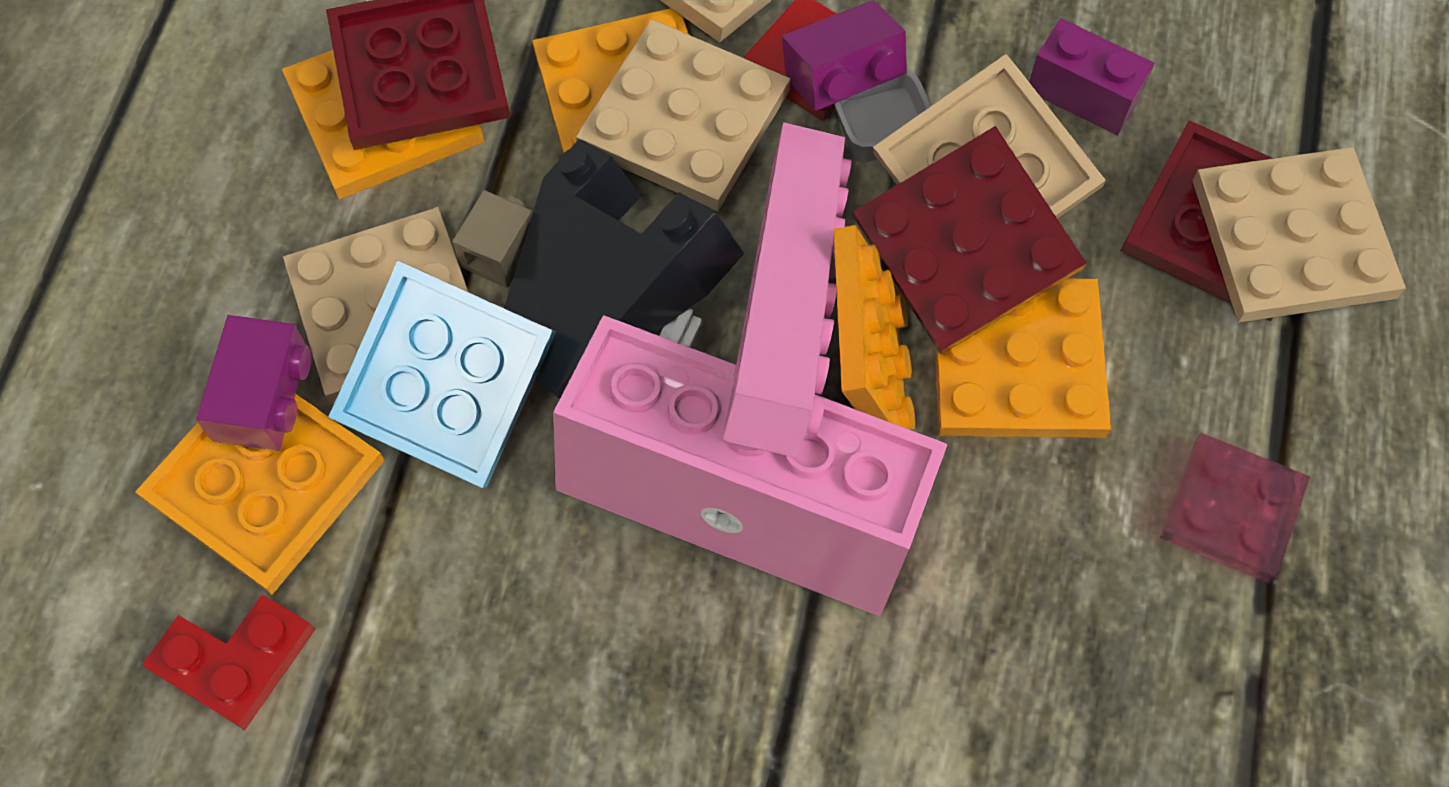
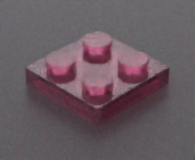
M1200 433L1193 444L1159 538L1270 584L1278 575L1310 476Z

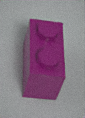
M875 0L782 36L785 75L791 78V85L815 111L907 74L906 31Z
M1060 18L1036 56L1029 83L1042 99L1118 136L1139 102L1155 63Z
M227 315L196 417V421L213 442L280 451L284 433L291 432L295 424L297 403L294 397L299 380L307 378L311 365V350L305 344L295 324Z

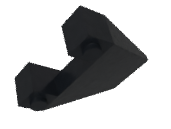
M579 139L569 150L564 152L554 167L543 177L504 306L505 309L556 331L535 382L559 400L603 315L653 334L706 297L744 255V252L715 211L680 192L642 234L620 222L619 220L639 200L641 195L611 155L582 139Z

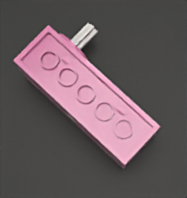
M687 309L666 324L659 336L603 315L553 412L556 491L881 617L910 549L947 444L826 398L817 435L805 434L798 458L722 441L736 365L691 348L703 323L701 318L693 316V309Z

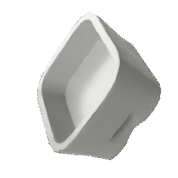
M908 70L907 74L834 103L838 125L846 136L849 152L856 161L861 163L877 160L873 154V146L931 106L920 80L916 74Z

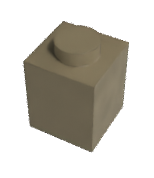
M484 190L452 241L460 268L507 288L514 277L532 217V210L513 196L504 195L499 197Z

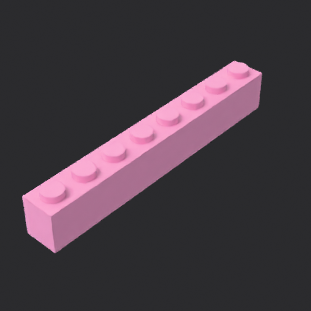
M783 122L770 173L722 441L798 458L805 434L817 435L824 412L825 398L815 396V393L822 394L827 378L830 358L824 356L828 351L832 336L834 320H831L830 317L837 295L836 284H834L836 279L834 229L844 227L845 219H842L848 196L846 184L852 160L843 158L845 137Z

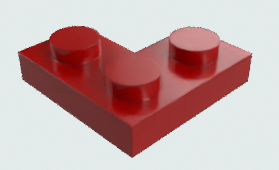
M262 594L226 644L178 615L145 659L142 666L245 731L313 634L315 628L308 621Z

